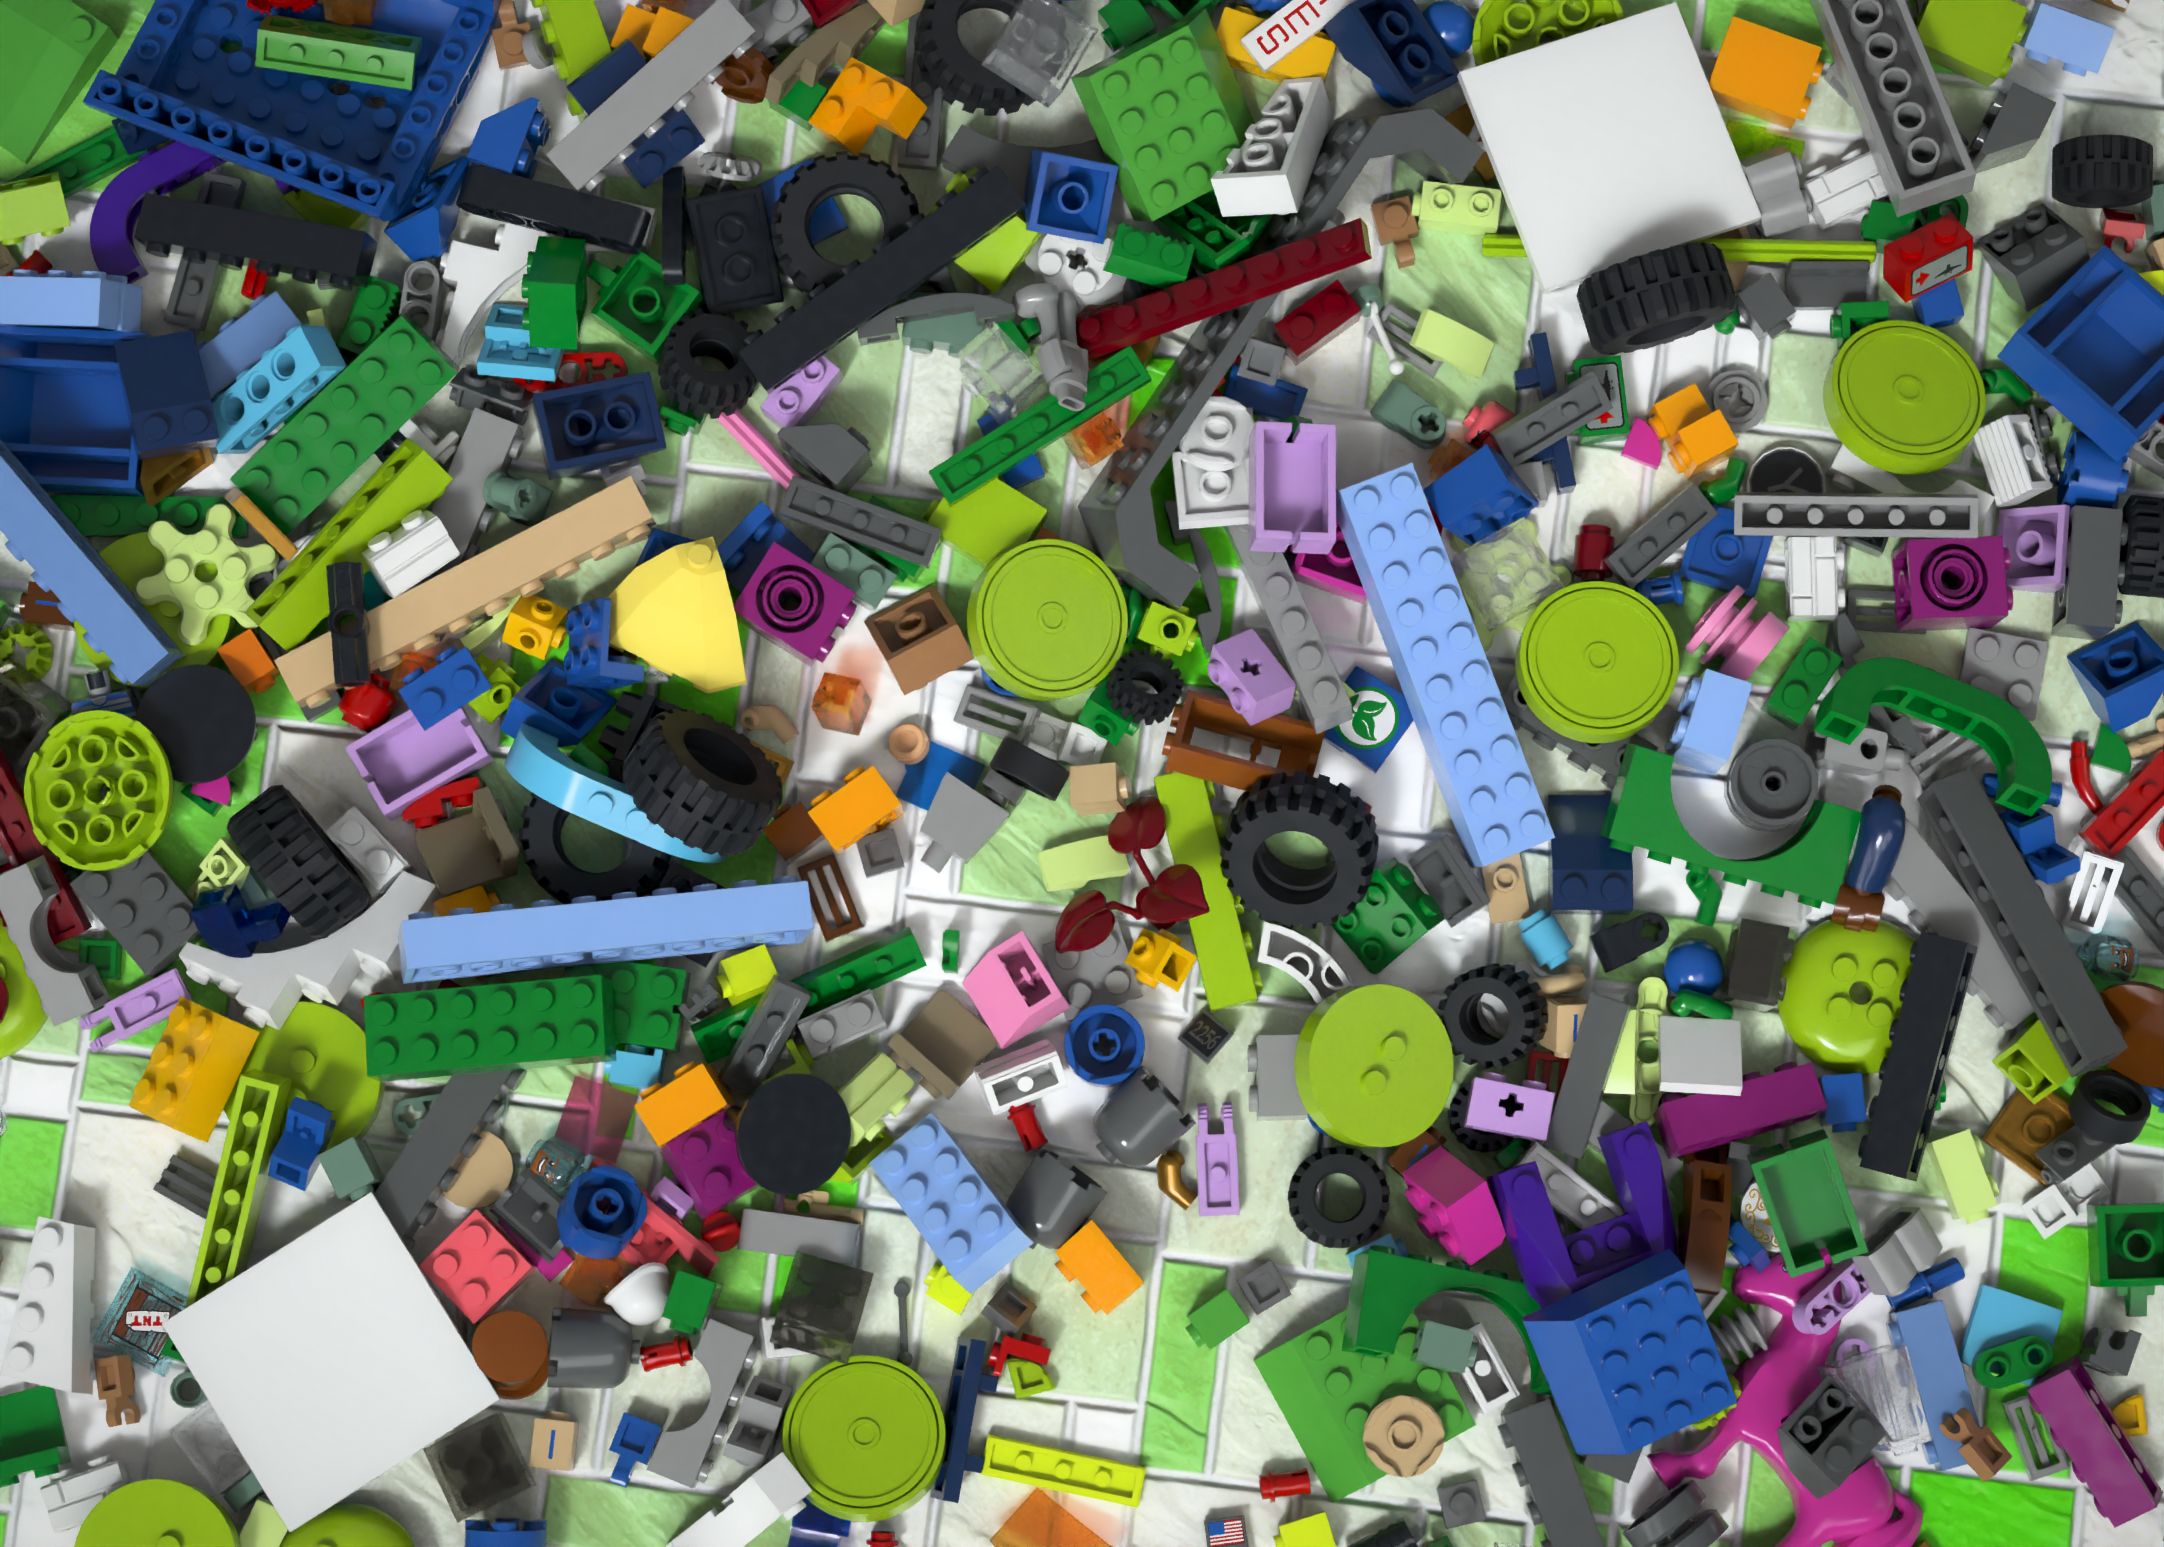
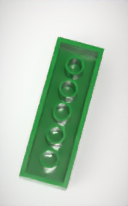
M403 311L346 368L336 375L231 476L230 480L287 536L458 373L460 367Z
M601 974L364 996L367 1076L380 1082L616 1061L613 985L610 979Z

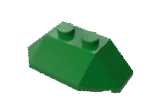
M1213 189L1153 221V224L1164 238L1170 236L1172 241L1178 239L1179 243L1183 241L1187 245L1192 243L1195 249L1191 265L1203 274H1207L1248 259L1269 218L1267 214L1222 217Z

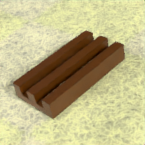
M834 853L797 868L801 880L808 881L810 902L827 943L835 938L843 937L850 932L864 928ZM829 864L852 920V923L847 925L844 923L823 867ZM813 870L817 874L838 927L830 931L808 872Z

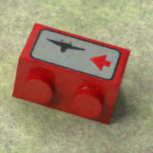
M1950 213L1885 245L1883 278L1906 303L1972 270L1973 236Z

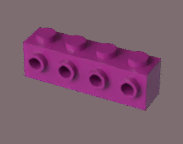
M1796 1061L1777 1066L1773 1069L1775 1073L1761 1076L1759 1071L1745 1074L1742 1076L1743 1087L1741 1096L1700 1093L1686 1096V1093L1678 1092L1663 1098V1103L1653 1113L1668 1159L1817 1119L1828 1107L1812 1063L1798 1066Z
M2077 1355L2055 1365L2043 1375L2034 1377L2027 1389L2029 1401L2033 1409L2039 1415L2043 1414L2049 1423L2050 1433L2055 1444L2060 1449H2065L2072 1460L2073 1471L2081 1483H2087L2092 1491L2098 1512L2104 1518L2108 1517L2114 1528L2157 1508L2163 1491Z

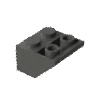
M2014 82L2006 93L1999 91L1982 120V123L1988 125V127L1982 125L1969 147L1971 150L1969 158L1976 174L2025 158L2040 138L2056 102Z
M2043 203L2026 211L2022 216L1994 230L1990 235L1976 242L1978 249L2007 295L2027 312L2049 300L2090 260L2084 237Z
M1829 1374L1820 1381L1777 1429L1789 1471L1817 1500L1839 1488L1886 1435L1878 1424Z

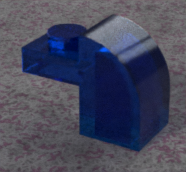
M236 883L200 892L190 911V915L204 941L217 952L234 958L252 957L259 941L268 942L279 937L291 916L280 902L249 910Z

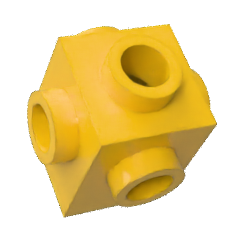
M536 595L527 598L521 596L509 612L501 641L524 651L526 654L545 660L553 648H561L568 633L564 623L568 610Z
M1143 928L1137 940L1133 943L1124 963L1137 971L1134 978L1145 985L1155 989L1158 983L1178 992L1197 956L1179 946L1182 939L1161 928L1160 932L1156 934Z

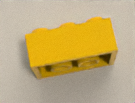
M180 996L176 1007L169 1015L168 1024L159 1043L151 1053L149 1064L141 1080L135 1086L129 1106L170 1128L208 1142L260 1032Z

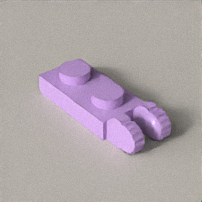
M175 968L103 1004L104 1008L80 1020L79 1025L82 1031L90 1030L109 1018L111 1019L115 1030L97 1037L89 1044L93 1053H96L118 1043L120 1040L125 1041L169 1019V1015L176 1007L180 996L193 1002L194 1000L179 969Z
M1223 1102L1221 1121L1223 1122L1224 1134L1208 1135L1209 1109L1207 1104H1197L1199 1135H1196L1199 1216L1240 1215L1236 1134H1233L1232 1102Z

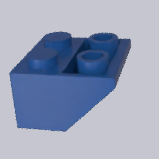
M531 97L481 120L467 156L471 165L533 179L538 164L537 160H534L539 146L544 147L551 132V125L548 124L549 119L540 100Z
M1487 444L1423 489L1443 527L1474 549L1492 543L1500 532L1511 524L1523 521L1529 516L1530 511L1540 504L1506 459Z

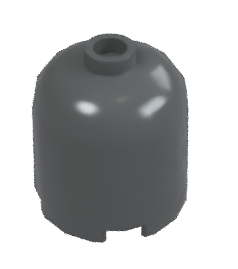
M1143 1065L1100 1106L1094 1116V1131L1101 1140L1096 1147L1112 1164L1118 1159L1129 1167H1144L1155 1160L1196 1124L1189 1113L1183 1117L1184 1114L1177 1107L1180 1101L1154 1074L1148 1080L1146 1079L1149 1077V1074Z
M1041 1146L1010 1194L1006 1206L1034 1242L1029 1246L1031 1249H1034L1037 1244L1049 1249H1059L1082 1228L1104 1199L1107 1192L1102 1189L1101 1185L1074 1165L1071 1169L1057 1160L1059 1155Z
M553 1307L547 1387L614 1388L626 1380L631 1364L639 1365L640 1340H633L632 1327L622 1320L618 1314Z

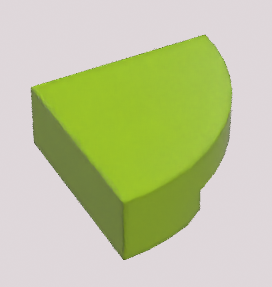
M1024 1359L1006 1360L1016 1399L1056 1389L1049 1374L1038 1364Z

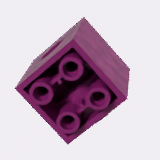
M2003 536L1906 540L1891 554L1897 632L1911 630L1969 629L1970 627L1976 629L1992 628L2009 615L2008 610L2013 608V591L2011 586H2006L2005 571L2010 569V551L2008 547L2003 546ZM1941 580H1943V581H1945V582L1947 583V585L1949 586V589H1947V588L1943 585V583H1942Z
M773 542L733 605L738 622L812 667L816 659L822 663L825 661L836 641L831 635L837 626L843 630L845 629L857 608V605L852 603L855 592ZM786 594L794 595L799 599L801 605L794 611H786L780 607L778 600Z

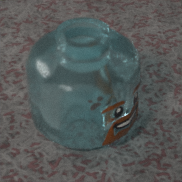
M2094 933L2076 951L2093 985L2109 987L2116 983L2128 982L2129 979L2135 977L2139 968L2138 951L2136 948H2133L2130 940L2123 936Z
M555 1136L545 1141L542 1139L538 1140L528 1154L525 1167L532 1171L558 1196L566 1194L573 1181L580 1174L588 1171V1169L584 1168V1152Z

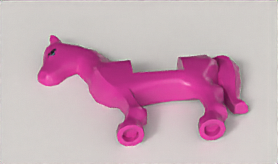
M1827 1249L1819 1250L1825 1267L1790 1278L1781 1253L1769 1257L1771 1264L1761 1273H1758L1750 1263L1745 1267L1740 1265L1735 1269L1732 1277V1293L1743 1303L1748 1302L1750 1304L1768 1306L1782 1314V1318L1767 1341L1768 1349L1764 1351L1762 1348H1759L1753 1353L1754 1357H1747L1732 1374L1740 1382L1739 1388L1742 1391L1737 1399L1736 1408L1731 1409L1727 1413V1418H1721L1709 1436L1699 1445L1679 1452L1658 1449L1646 1455L1651 1467L1665 1488L1670 1491L1678 1486L1685 1477L1704 1480L1713 1475L1726 1453L1736 1443L1743 1441L1749 1444L1776 1472L1790 1491L1796 1520L1790 1531L1772 1547H1821L1822 1544L1828 1541L1835 1542L1832 1547H1912L1920 1534L1924 1517L1923 1509L1913 1499L1900 1493L1892 1486L1891 1480L1875 1456L1858 1465L1839 1488L1817 1500L1789 1471L1777 1434V1429L1782 1425L1780 1420L1791 1414L1825 1377L1823 1369L1840 1327L1841 1320L1824 1334H1804L1796 1329L1792 1320V1311L1796 1302L1833 1270L1832 1260ZM1840 1281L1834 1287V1298L1838 1303L1843 1300ZM1812 1309L1813 1314H1815L1819 1309ZM1812 1317L1810 1321L1811 1323H1815ZM1896 1505L1899 1509V1514L1894 1519H1890Z

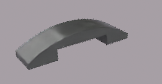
M942 293L928 295L903 302L878 314L857 331L858 339L861 346L899 340L897 324L975 311L977 326L1017 320L1015 306L1004 300L980 294Z
M1173 500L1164 502V510L1174 546L1190 542L1198 573L1201 574L1200 581L1209 612L1196 615V626L1199 630L1205 658L1209 659L1212 646L1218 643L1221 625V593L1216 567L1199 529L1179 530L1177 505Z
M1845 612L1837 616L1832 622L1833 652L1843 658L1838 667L1840 677L1857 664L1853 655L1859 653L1865 647ZM1883 706L1870 707L1868 724L1874 730L1888 733L1889 744L1903 748L1904 753L1912 758L1927 750L1907 715L1892 722Z

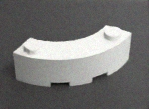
M1264 922L1258 962L1272 965L1290 974L1308 990L1317 1006L1332 994L1355 986L1339 962L1315 941L1289 928Z
M781 1452L751 1475L730 1496L721 1502L725 1508L721 1513L714 1507L673 1539L666 1547H745L782 1516L789 1521L807 1506L802 1499L812 1490L784 1453Z

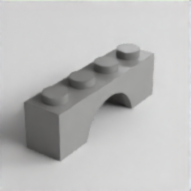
M42 855L0 874V911L6 921L9 938L17 945L24 960L25 972L38 990L42 1009L51 1018L53 1025L57 1026L93 1011L111 999L95 964L79 963L67 958L56 948L51 940L47 927V915L49 907L54 898L60 893V889L45 856Z
M709 1318L694 1354V1357L705 1368L710 1379L711 1397L709 1405L703 1416L692 1426L680 1431L662 1432L648 1465V1471L690 1488H695L698 1481L705 1483L713 1465V1460L708 1459L713 1443L717 1445L722 1443L729 1423L723 1420L729 1405L736 1407L745 1385L739 1383L743 1370L744 1368L751 1370L758 1356L760 1347L754 1345L757 1339L756 1336Z

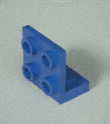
M762 501L757 504L717 548L727 581L740 593L746 587L773 542L807 563L814 553L775 518L773 511ZM788 594L783 595L778 600L779 605L788 596Z
M601 597L571 608L566 621V631L569 635V651L564 658V672L567 674L566 685L611 691L643 682L644 666L630 664V658L608 656L611 598Z

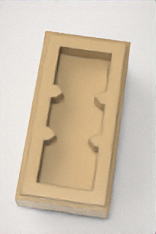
M1520 853L1480 867L1484 891L1491 901L1487 905L1490 924L1521 920L1531 916Z

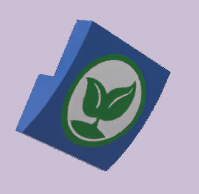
M1355 666L1344 682L1355 692L1349 699L1352 704L1353 719L1326 730L1323 740L1341 753L1344 751L1376 774L1414 720L1405 696L1369 672Z

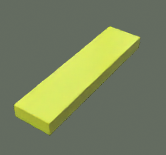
M988 1434L983 1456V1470L980 1474L1138 1508L1146 1467Z

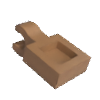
M502 0L498 9L502 28L493 29L492 31L501 71L530 64L524 55L522 38L526 32L532 30L530 22L518 23L514 1Z
M1409 195L1371 205L1370 210L1380 246L1392 243L1399 269L1414 265L1415 254L1409 239L1417 237L1419 230L1415 216H1411L1412 205Z
M130 1354L94 1360L99 1400L106 1399V1422L108 1427L122 1425V1411L125 1414L126 1425L140 1423L141 1414L139 1407L129 1398V1395L135 1394V1372L132 1367Z
M1962 1407L1953 1415L1960 1426L1955 1424L1953 1419L1948 1416L1939 1425V1428L1947 1438L1960 1441L1963 1444L1958 1451L1965 1458L1967 1464L1985 1482L1996 1475L2012 1458V1455L1987 1424L1979 1428L1972 1414Z

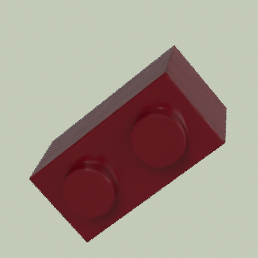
M1337 279L1274 325L1273 336L1280 345L1287 347L1286 354L1297 366L1357 323L1360 319L1361 309Z

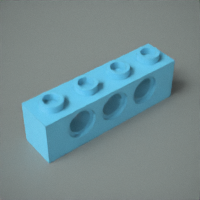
M300 324L293 327L286 333L287 338L276 347L265 351L261 355L262 360L251 369L240 373L236 377V382L229 389L218 393L211 402L219 436L216 447L219 454H246L347 367L326 326Z

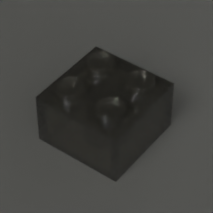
M10 659L0 664V748L12 772L16 777H19L26 773L33 752L39 751L44 741L50 735L48 732L55 725L69 717L72 712V703L13 659Z
M1741 918L1732 925L1719 1000L1730 1004L1732 1007L1763 1013L1774 1008L1778 1001H1783L1787 978L1781 977L1782 967L1785 965V962H1790L1794 947V938H1788L1790 927Z
M796 1251L769 1342L848 1364L874 1273Z
M503 1412L495 1413L423 1448L457 1523L464 1522L537 1486Z

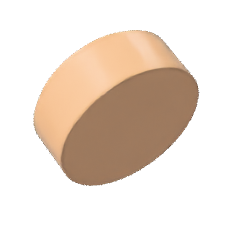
M904 723L897 726L891 732L888 739V748L892 756L900 763L913 765L926 757L930 748V741L928 735L921 727L913 723Z

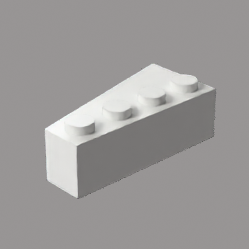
M1322 77L1284 79L1261 110L1263 118L1257 123L1251 124L1245 132L1247 140L1240 149L1233 148L1227 156L1228 165L1224 171L1217 170L1213 175L1211 182L1222 217L1298 213L1333 115Z
M38 1216L0 1376L72 1393L93 1395V1380L89 1379L90 1360H93L94 1343H90V1319H94V1303L91 1302V1282L95 1278V1228Z

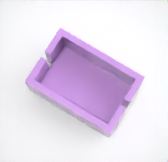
M1256 421L1249 435V551L1285 553L1287 547L1293 545V553L1329 554L1336 542V425L1300 423L1292 438V443H1286L1292 432V423Z
M464 707L458 709L426 731H424L412 711L408 710L345 747L359 774L368 782L366 786L382 814L390 821L403 815L402 812L412 803L435 789L463 780L494 762L479 733L472 726L473 723Z

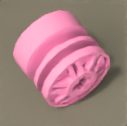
M1737 584L1733 590L1718 598L1694 627L1689 643L1684 649L1692 655L1704 641L1711 648L1700 660L1703 665L1720 654L1725 660L1718 672L1746 681L1789 630L1790 626L1771 611L1764 614L1756 622L1751 619L1750 615L1756 607L1758 600L1753 597L1740 610L1734 604L1746 590Z

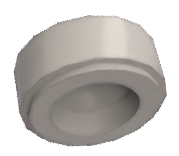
M541 28L526 32L522 38V48L531 66L535 69H543L553 65V57H556L552 43L546 44Z

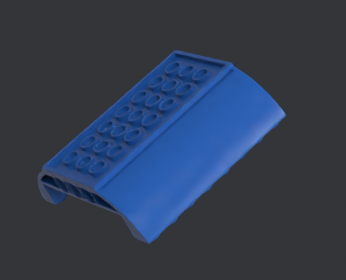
M155 0L116 74L114 75L100 69L83 103L94 110L381 221H391L406 208L413 197L416 198L479 74V68L488 47L502 0H315L316 4L314 6L311 5L310 9H304V12H293V7L289 6L288 9L272 7L271 13L260 14V11L254 12L253 8L248 9L247 0ZM266 14L421 37L422 47L416 59L414 86L412 90L256 67L258 28ZM229 41H235L242 45L238 52L231 54L221 50L222 45ZM335 83H344L350 87L349 91L343 95H334L329 91L330 86ZM371 97H381L386 101V104L379 109L368 108L364 103Z

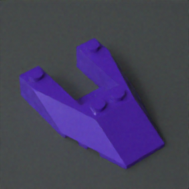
M1647 1121L1597 1137L1624 1214L1568 1235L1562 1236L1536 1161L1524 1163L1486 1177L1526 1291L1541 1308L1670 1248L1678 1258L1677 1236L1662 1163Z

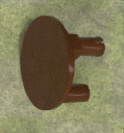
M2122 980L2105 988L2100 992L2103 1003L2114 1023L2121 1029L2123 1039L2128 1048L2106 1065L2111 1070L2129 1077L2137 1084L2148 1087H2164V989L2152 984Z

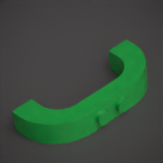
M1879 657L1862 661L1845 672L1823 698L1817 710L1813 731L1850 745L1868 725L1870 707L1884 706L1895 709L1966 737L1981 746L1991 757L1997 770L1998 784L1995 803L2032 816L2050 797L2052 786L2051 762L2047 749L2032 724L2016 708L2003 699L1971 686L1966 682H1961L1938 673L1931 668L1923 667L1907 660L1890 657Z

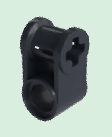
M1649 912L1625 923L1620 922L1589 936V939L1604 972L1607 973L1638 959V956L1665 943L1669 935V926L1663 916L1658 913ZM1647 920L1650 925L1657 924L1660 931L1655 934L1657 941L1652 942L1649 937L1642 938L1640 936V931L1645 928L1643 921Z

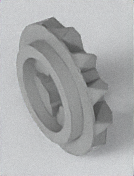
M718 151L707 152L700 156L699 167L705 169L706 174L717 178L751 181L753 177L761 176L762 164L752 157Z
M1730 370L1717 375L1708 385L1704 398L1711 412L1720 409L1732 432L1741 433L1757 426L1765 415L1768 403L1766 390L1759 379L1742 370ZM1738 387H1740V401L1746 403L1747 406L1739 407L1732 417L1729 410L1730 404L1721 398H1731Z

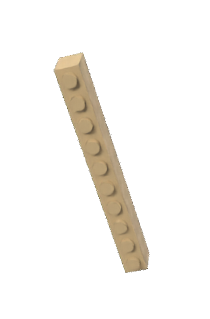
M629 476L366 612V618L370 625L368 634L370 672L378 668L381 672L394 668L402 662L401 656L413 650L416 653H421L432 648L438 643L436 638L451 631L452 635L461 633L474 624L472 621L474 618L484 613H487L488 616L498 614L509 607L507 601L521 594L523 598L530 597L544 589L543 583L555 576H558L559 579L567 578L580 570L579 564L592 557L594 561L604 559L616 551L615 545L627 539L630 543L636 542L651 533L650 527L656 525V522L632 477ZM356 617L339 627L340 632L344 634L352 633L358 626V618ZM331 631L274 660L292 697L302 708L308 705L312 709L326 703L331 699L330 693L341 688L335 686ZM344 687V688H345V690H349V689H352V688H355V687Z

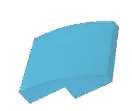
M493 303L485 323L486 339L477 359L478 375L555 382L564 349L530 347L529 331L523 330L522 326L525 306Z
M1980 1284L1960 1347V1361L1963 1364L1972 1366L1974 1357L1981 1350L2027 1335L2039 1336L2045 1339L2052 1348L2063 1311ZM2031 1349L2028 1353V1360L2032 1364L2039 1360V1353L2036 1349ZM1994 1361L1990 1366L1992 1374L1999 1375L2001 1372V1365L1998 1361ZM2034 1378L2022 1381L2020 1383L2030 1386Z

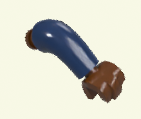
M1880 785L1876 787L1873 791L1872 799L1865 802L1862 807L1856 848L1845 879L1846 882L1839 888L1831 917L1832 922L1843 925L1844 929L1861 932V930L1876 932L1885 901L1882 890L1896 865L1905 836L1906 812L1900 805L1902 794L1894 786Z

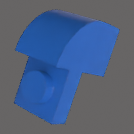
M2039 808L2032 816L2013 809L1998 814L2003 819L2006 830L2014 845L2022 853L2025 864L2035 881L2041 880L2046 884L2059 883L2067 876L2081 871L2080 857L2056 843L2053 815Z
M294 1097L288 1108L285 1131L271 1154L268 1176L305 1191L320 1165L317 1155L326 1151L333 1134L336 1121L331 1119L332 1111L325 1109L315 1101H306L299 1097Z

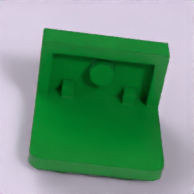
M1394 857L1373 872L1367 894L1362 902L1356 904L1355 910L1346 917H1342L1339 914L1338 921L1331 924V926L1366 969L1372 974H1378L1417 940L1439 925L1445 917L1441 914L1435 899L1425 894L1414 881V875L1406 865L1399 863Z
M39 1386L1 1396L0 1488L20 1483L19 1475L34 1472L36 1479L60 1473L58 1465L70 1463L71 1457L55 1389Z

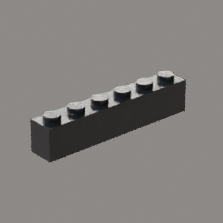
M145 193L134 238L146 247V252L155 256L168 258L170 253L181 254L184 260L197 264H205L206 259L219 261L218 264L220 266L236 271H241L243 266L255 268L257 273L269 277H278L279 272L292 274L293 279L308 284H315L316 279L329 281L330 286L348 291L352 290L353 285L367 288L378 242L365 231Z
M1922 931L1919 940L1916 939L1910 951V962L1913 963L1909 979L1906 978L1903 981L1899 994V1000L1903 1002L1899 1018H1894L1889 1031V1040L1892 1041L1889 1056L1883 1058L1879 1069V1079L1882 1080L1878 1096L1875 1095L1869 1107V1119H1872L1869 1133L1862 1137L1859 1145L1858 1156L1862 1158L1860 1167L1917 1182L1976 957L1977 946Z

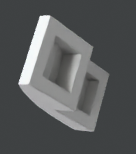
M1042 712L1040 717L1035 719L1034 725L1036 727L1034 732H1030L1028 737L1030 740L1029 748L1051 760L1069 766L1100 763L1107 743L1106 739L1099 737L1087 727L1074 722L1068 723Z
M2089 1163L2061 1183H2052L2020 1207L2045 1240L2076 1219L2080 1213L2087 1209V1205H2094L2110 1194L2111 1189L2093 1164Z

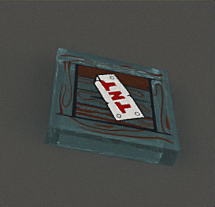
M131 1267L92 1339L121 1355L130 1354L132 1361L165 1377L174 1360L161 1355L168 1337V1333L162 1323L185 1309L188 1296Z

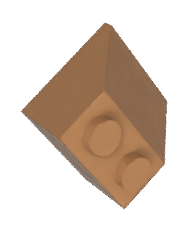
M934 584L864 620L867 629L904 696L914 690L925 687L929 682L950 671L959 669L963 664L974 659L956 620Z

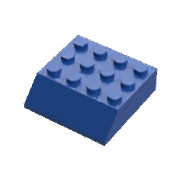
M2104 245L2015 332L1997 357L2118 463L2164 416V296Z
M0 325V439L46 492L145 496L140 481L143 460L137 461L114 343L149 338L151 336L148 333Z
M1670 1248L1522 1317L1548 1386L1577 1454L1628 1455L1737 1403L1688 1272Z

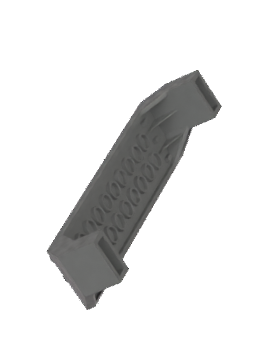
M1432 108L1397 111L1335 121L1323 140L1298 213L1286 215L1273 214L1248 258L1320 233L1371 158L1395 154L1426 180L1450 184L1463 183L1485 150ZM1280 292L1201 321L1078 505L1096 556L1108 566L1114 575L1132 588L1134 587L1150 601L1160 605L1180 608L1201 577L1200 573L1159 544L1150 486Z

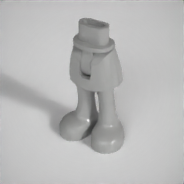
M1037 283L1020 289L1013 296L1012 304L1015 306V312L1023 318L1038 317L1042 331V345L1038 349L1037 356L1045 380L1049 383L1050 393L1057 397L1058 403L1062 407L1072 411L1084 409V395L1087 393L1089 372L1088 350L1082 349L1077 345L1076 318L1079 309L1074 294L1070 291L1058 293L1057 286L1052 283Z

